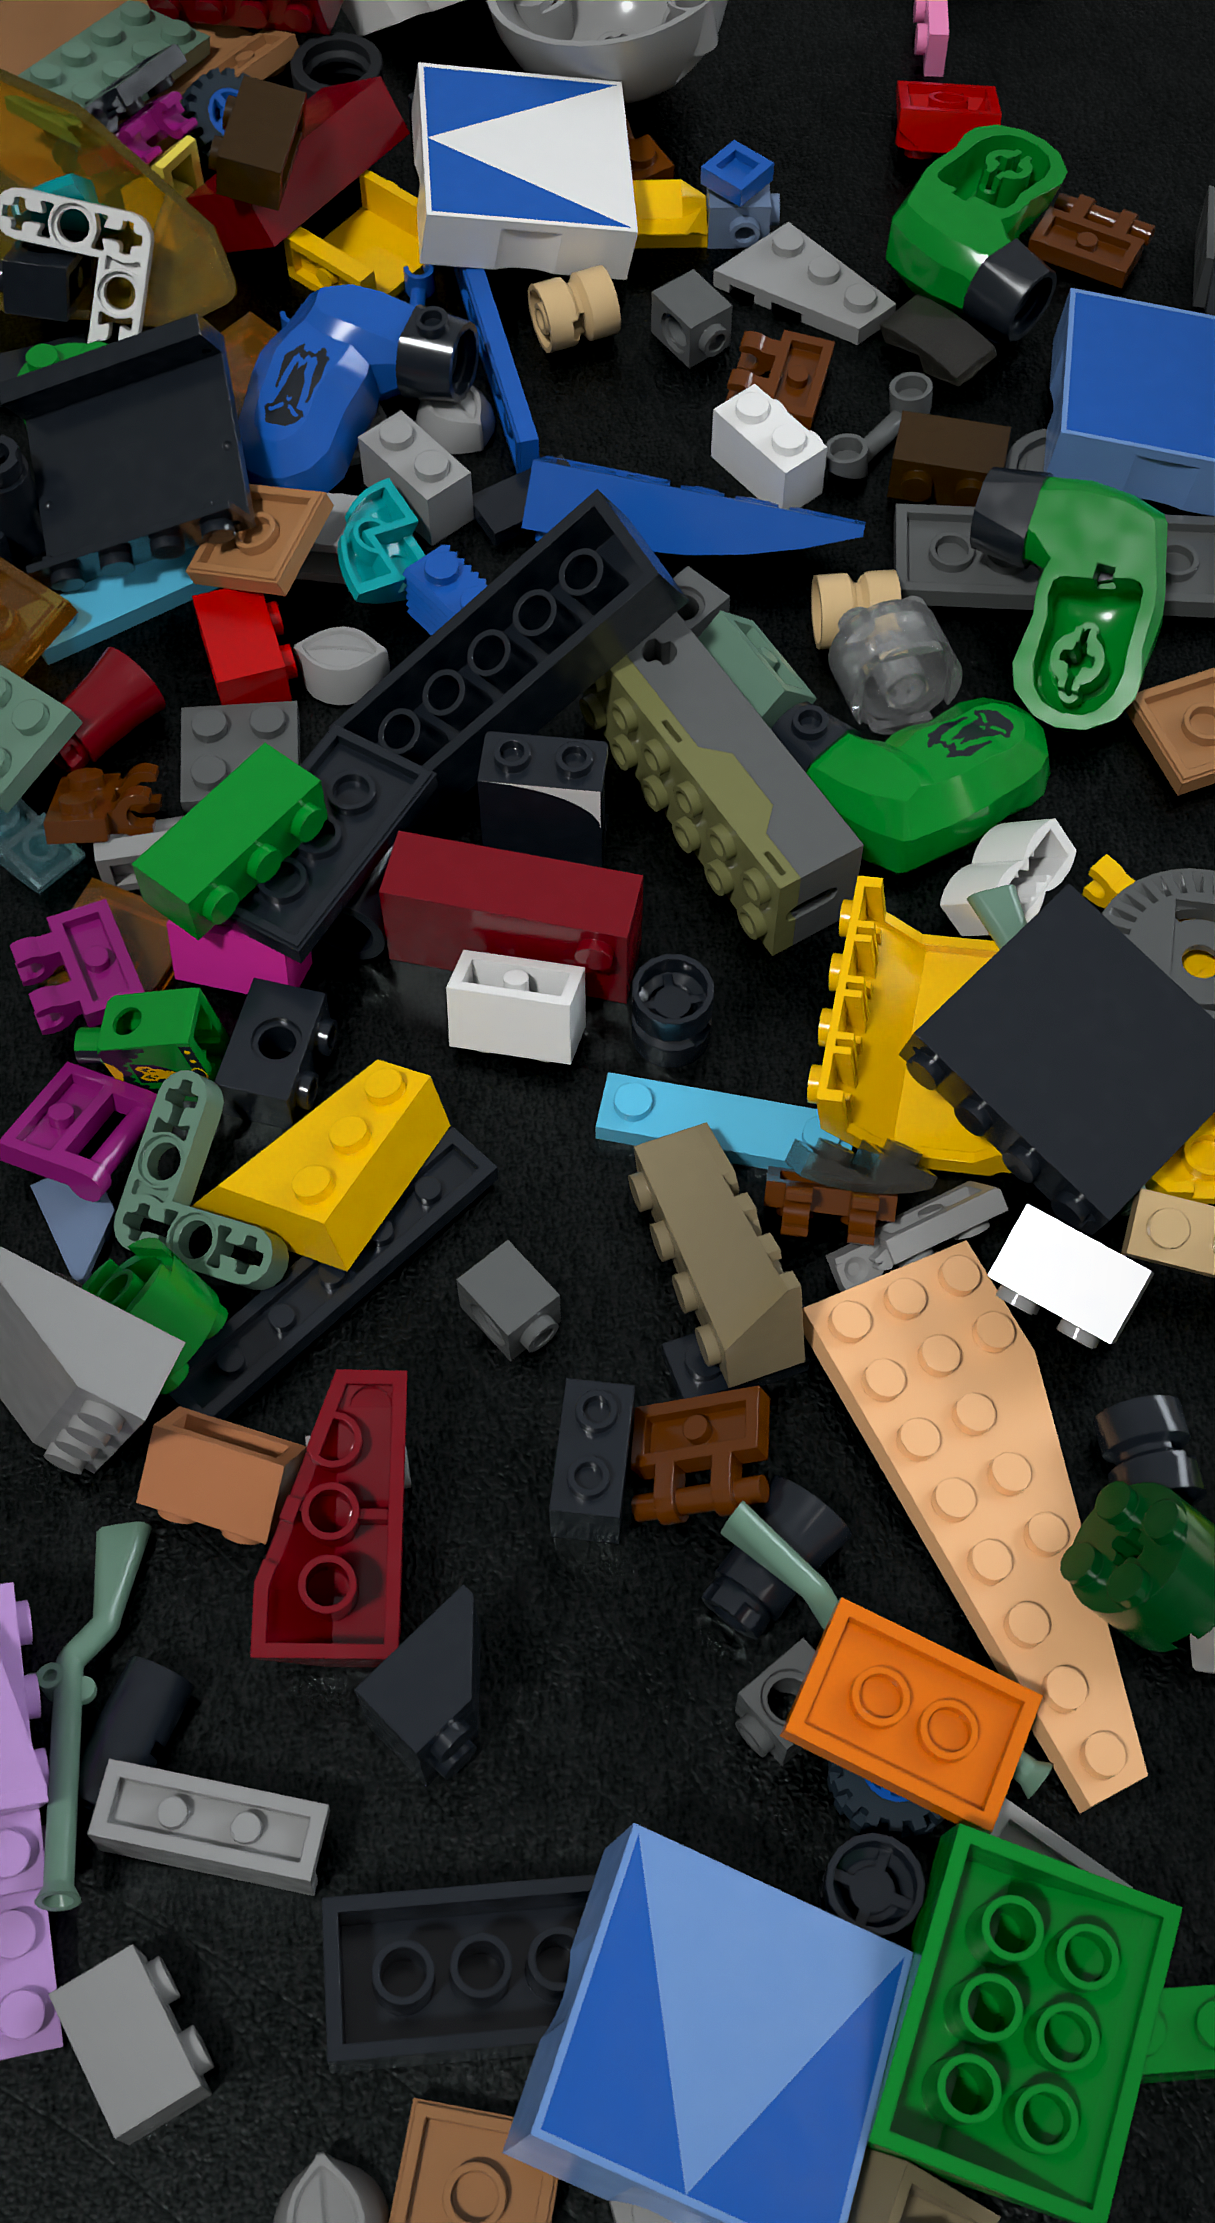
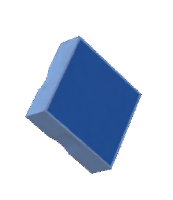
M1070 288L1053 339L1050 377L1053 413L1046 431L1043 472H1050L1054 477L1096 481L1135 495L1140 499L1156 501L1183 511L1215 517V316Z

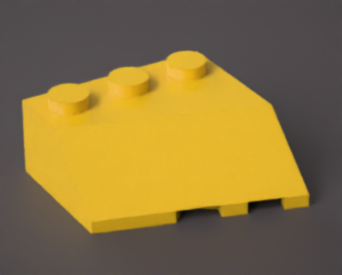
M377 1059L191 1207L272 1232L282 1238L289 1251L348 1271L451 1126L431 1076Z

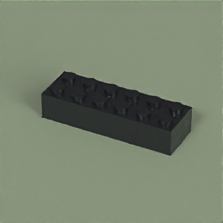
M596 489L328 728L330 730L336 724L437 773L438 787L407 826V828L419 834L477 784L484 738L487 732L534 735L688 603L689 600L630 519Z

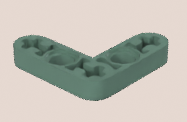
M189 1070L173 1073L163 1082L155 1099L115 1215V1237L128 1250L130 1249L127 1246L138 1240L157 1238L193 1271L253 1290L271 1288L283 1278L288 1268L289 1254L282 1238L257 1226L190 1207L222 1114L224 1099L221 1089L215 1082ZM186 1096H198L195 1108H182ZM175 1126L184 1131L188 1130L187 1138L185 1139L171 1133L173 1127ZM177 1147L181 1157L180 1166L171 1178L162 1180L158 1174V1162L165 1151ZM143 1219H153L169 1225L167 1238L140 1230ZM208 1224L212 1231V1244L208 1252L202 1257L193 1259L189 1251L190 1237L199 1226ZM234 1245L264 1253L260 1266L250 1265L231 1258Z

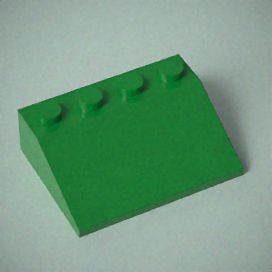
M961 1823L941 1835L925 1889L923 1904L919 1910L908 1950L914 1953L866 2148L906 2160L929 2174L1069 2223H1107L1183 1907Z

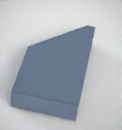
M45 1178L30 1186L75 1285L81 1288L92 1275L91 1271L104 1243L109 1242L112 1236L116 1212L106 1192L98 1201H86L76 1195L68 1185Z

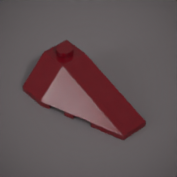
M336 1369L308 1441L306 1454L290 1495L287 1496L280 1514V1521L268 1553L262 1561L254 1582L251 1659L324 1667H378L400 1646L407 1371Z

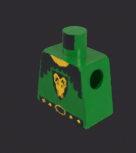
M182 988L114 995L107 1001L101 1027H80L77 1030L74 1051L79 1064L105 1065L114 1078L158 1094L163 1082L171 1074L181 1070L193 1071L214 1082L231 1038L200 988ZM186 1096L184 1101L198 1102V1096Z

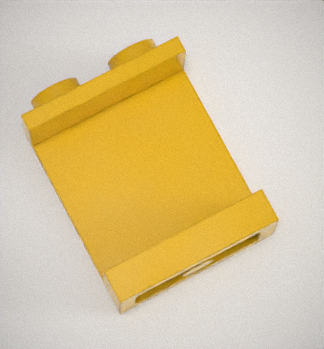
M367 169L359 176L362 207L323 239L299 226L283 240L289 276L314 292L322 287L353 284L382 291L396 297L405 289L404 266H408L409 271L415 275L424 273L423 264H420L418 198L399 188L392 181L386 180Z

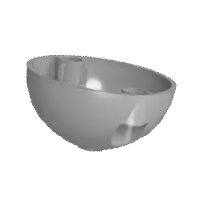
M486 0L499 37L524 72L622 82L624 105L646 100L675 86L679 80L696 66L706 53L715 49L718 43V31L728 0Z

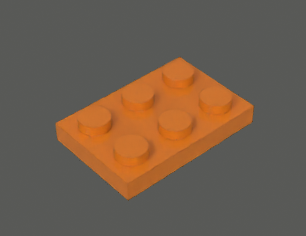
M841 1597L833 1609L780 1737L955 1824L961 1823L990 1834L995 1826L1043 1695Z

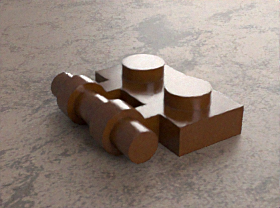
M1060 193L1054 208H1048L1030 237L1028 249L1038 258L1052 265L1066 268L1122 289L1141 257L1143 246H1149L1156 226L1138 220L1139 214L1123 209L1121 213L1098 206L1096 205V199L1081 194L1078 198Z
M759 1385L635 1407L631 1469L642 1480L654 1479V1492L637 1494L632 1498V1513L637 1522L659 1520L663 1525L686 1522L690 1514L716 1511L721 1517L730 1516L742 1501L747 1505L761 1504L769 1501V1484L763 1474L742 1478L743 1464L768 1460L770 1397ZM711 1469V1483L685 1487L686 1473Z

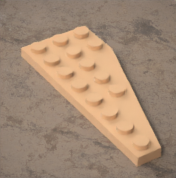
M965 1240L802 1308L804 1335L998 1673L1043 1695L1031 1730L1050 1763H1053L1055 1772L1081 1814L1148 1776L1108 1623L1079 1601L1072 1590L1070 1582L1062 1576L1060 1571L1061 1559L1067 1549L1073 1545L1082 1525L1036 1353L1004 1300L996 1296L998 1290L990 1277L987 1276V1272L971 1246Z

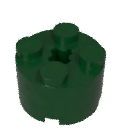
M1115 1481L1104 1487L1096 1498L1095 1509L1085 1519L1075 1537L1073 1545L1067 1549L1061 1559V1574L1070 1582L1076 1597L1087 1608L1125 1636L1150 1651L1167 1652L1178 1648L1172 1643L1190 1633L1197 1639L1207 1634L1215 1627V1524L1164 1485L1151 1482L1128 1485L1123 1481Z

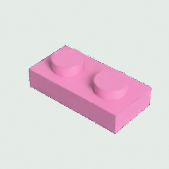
M914 0L913 22L917 23L915 55H923L924 76L943 77L949 39L947 0Z

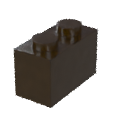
M244 75L237 97L229 95L226 100L222 127L225 129L223 137L215 135L210 149L209 168L216 170V194L279 211L305 131L307 92Z
M903 410L892 460L887 497L934 505L975 507L983 481L988 472L993 467L1004 468L1011 427Z

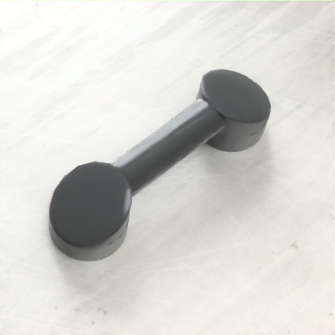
M907 372L896 376L889 385L890 414L865 438L856 434L845 433L829 439L825 444L827 446L826 469L834 475L843 478L860 479L868 476V463L898 435L902 411L930 413L933 398L931 379L918 372Z

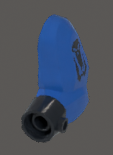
M353 284L322 287L311 293L288 324L260 351L251 374L244 404L238 419L249 484L328 493L345 478L359 442L358 437L371 426L378 411L379 402L400 394L409 400L459 403L464 400L475 380L478 366L479 334L476 325L471 321L448 314L441 307H427L422 304L413 306L382 291Z

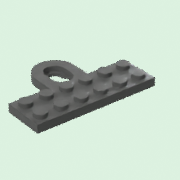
M1047 428L1031 432L1015 442L1008 452L1004 468L1043 472ZM896 504L894 570H896L899 578L902 605L1033 610L1035 592L1041 572L1032 565L1024 569L972 549L970 546V529L975 507ZM1165 515L1168 522L1166 594L1163 616L1215 618V517Z

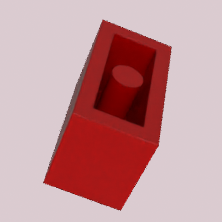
M228 588L192 596L200 633L221 705L292 701L288 680L297 678L298 673L290 644L280 646L278 644L276 636L284 635L285 633L277 602L266 603L263 593Z

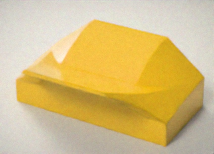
M681 179L633 180L638 235L634 249L708 246L706 195Z

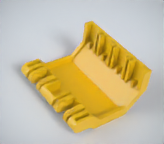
M858 876L853 900L843 899L840 910L839 936L846 937L843 954L833 953L830 963L829 991H836L833 1009L823 1008L820 1015L818 1045L825 1047L822 1065L812 1064L808 1079L807 1100L808 1103L817 1104L821 1129L885 1164L992 1176L1000 1172L1011 1173L1002 1160V1154L984 1136H976L965 1129L957 1120L954 1114V1107L936 1090H928L916 1082L907 1069V1062L899 1056V1053L913 1033L999 951V948L994 941L920 933L886 912L883 878Z

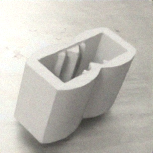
M1056 818L998 824L991 828L980 840L975 850L972 864L958 870L950 879L943 892L940 906L961 936L990 935L968 903L967 898L980 891L1013 884L1016 887L1025 919L1028 923L1039 912L1045 892L1058 886L1067 876L1074 862L1076 849Z

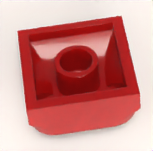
M897 81L896 105L898 123L895 144L904 149V155L907 157L929 159L934 156V153H948L957 146L964 134L973 128L1001 125L1002 113L995 86Z

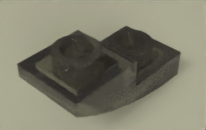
M918 294L879 324L886 343L919 355L924 373L958 387L972 379L982 367L997 356L995 347L970 324L940 304Z
M819 1137L815 1147L795 1139L784 1161L800 1177L823 1185L862 1193L900 1194L932 1189L938 1178L920 1164L923 1153L891 1138H887L884 1147L863 1139L856 1155L853 1151L822 1137Z

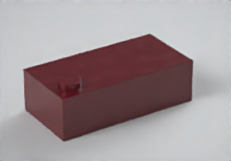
M381 76L324 87L306 100L305 131L279 211L216 194V174L186 199L218 254L275 247L402 141L410 132Z
M398 831L379 890L389 959L454 971L463 950L581 966L585 967V996L627 1004L642 944L643 875Z

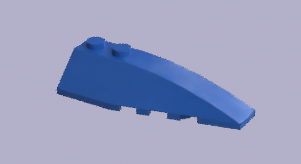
M553 456L534 459L532 462L522 528L536 531L534 540L539 541L598 489L630 519L651 550L659 553L680 555H746L804 549L863 537L866 524L864 521L798 507H790L789 510L778 508L779 504L752 497L735 496V499L724 497V493L718 492L719 490L701 486L681 485V488L670 486L671 480L599 465L568 459L566 460L570 466L556 464L557 459L560 458Z

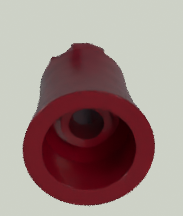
M107 647L88 675L61 703L71 709L83 724L51 762L63 773L68 774L74 770L84 768L87 764H94L129 732L166 708L165 699L153 680L136 662L120 650Z

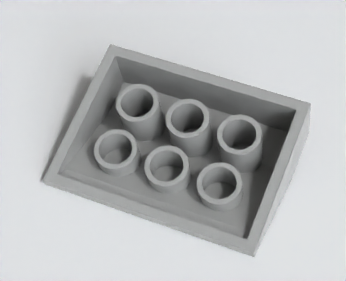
M0 1246V1399L31 1441L46 1449L44 1454L46 1460L74 1474H81L83 1469L95 1473L145 1422L185 1342Z

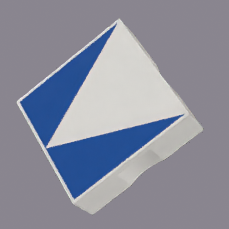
M418 62L412 105L414 165L420 179L417 203L420 264L482 269L528 268L557 275H571L572 272L603 265L611 279L627 280L638 235L622 82Z

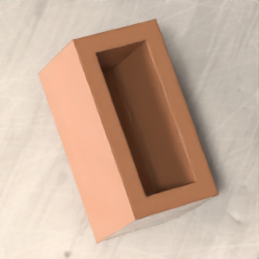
M179 1406L153 1425L136 1503L158 1509L159 1516L170 1522L179 1524L198 1522L220 1529L225 1538L235 1543L245 1545L267 1544L274 1537L283 1506L287 1496L291 1493L303 1462L306 1446Z

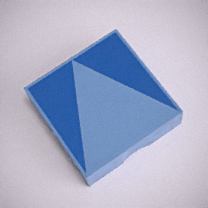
M633 1823L604 1850L570 1951L568 1980L562 2001L549 2028L540 2039L502 2153L607 2201H619L642 2207L664 2217L672 2223H847L914 1952Z

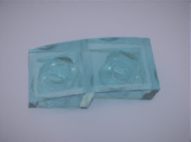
M20 798L8 813L0 809V865L29 888L41 894L85 859V853L75 843L47 845L43 823L46 814L43 812L38 816Z

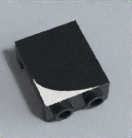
M494 731L487 732L484 738L477 780L483 846L603 868L609 830V814H605V773L608 744L604 741Z

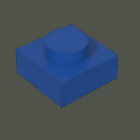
M733 140L701 166L700 184L741 207L773 180L774 162Z

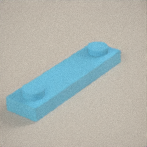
M198 545L185 549V554L176 559H154L136 565L135 570L126 575H105L87 582L79 590L65 592L22 611L20 616L25 630L46 663L50 665L193 600L192 596L211 592L219 587L194 584L185 572L200 546Z
M608 1072L595 1127L596 1139L636 1146L707 1122L730 1163L767 1170L768 1166L844 1176L848 1174L852 1145L821 1129L818 1109Z

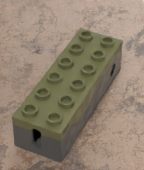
M676 612L583 692V698L579 700L580 710L588 726L594 731L600 729L607 738L617 764L624 771L630 769L639 780L642 793L648 805L656 812L661 810L670 821L674 836L680 847L688 854L693 852L702 863L706 878L715 893L719 896L726 895L737 909L738 919L746 934L753 940L759 938L769 953L774 956L839 921L843 899L853 900L864 845Z

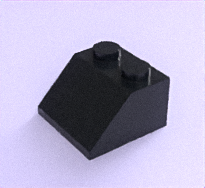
M464 1585L448 1598L354 1689L368 1727L426 1787L439 1774L446 1780L454 1776L471 1759L477 1749L472 1742L479 1736L481 1635L474 1595Z

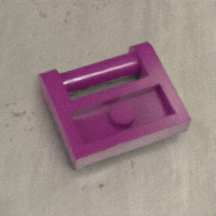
M67 1062L0 1139V1161L66 1184L76 1195L86 1201H98L111 1186V1174L143 1136L157 1094ZM114 1111L126 1115L91 1159L79 1156V1153Z

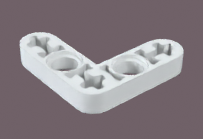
M10 188L0 194V230L5 235L26 242L99 258L88 343L107 340L112 335L113 322L103 323V312L114 318L133 319L132 329L126 325L120 326L118 340L142 332L154 248V232L150 223L143 216L131 211L29 188ZM19 197L25 198V207L28 210L47 213L45 202L53 203L54 207L48 219L50 237L41 234L45 227L44 223L35 221L24 222L22 230L16 228V219L7 215L8 205H17ZM69 209L82 211L89 221L88 235L80 242L68 240L60 229L61 217ZM99 213L108 216L104 225L106 228L115 230L125 229L127 221L134 223V233L142 236V245L132 246L130 254L123 252V243L121 241L102 238L104 249L96 248L95 244L101 232ZM124 277L133 284L136 297L134 303L129 308L119 309L109 302L106 296V288L112 278Z

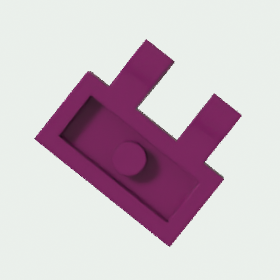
M172 91L169 94L149 101L142 109L118 125L117 132L100 139L82 153L79 158L89 173L92 175L110 168L113 175H116L132 164L144 168L162 154L160 146H151L161 142L169 135L175 139H182L196 128L198 121L195 117L186 119L181 115L185 111L180 103V100L183 98L181 94L177 91Z
M106 898L47 917L50 933L37 937L23 938L10 944L23 986L43 982L62 965H64L70 980L55 986L41 987L28 994L42 1035L53 1034L65 1029L81 1014L84 1015L88 1027L100 1025L103 1021L107 1001L114 995L145 992Z

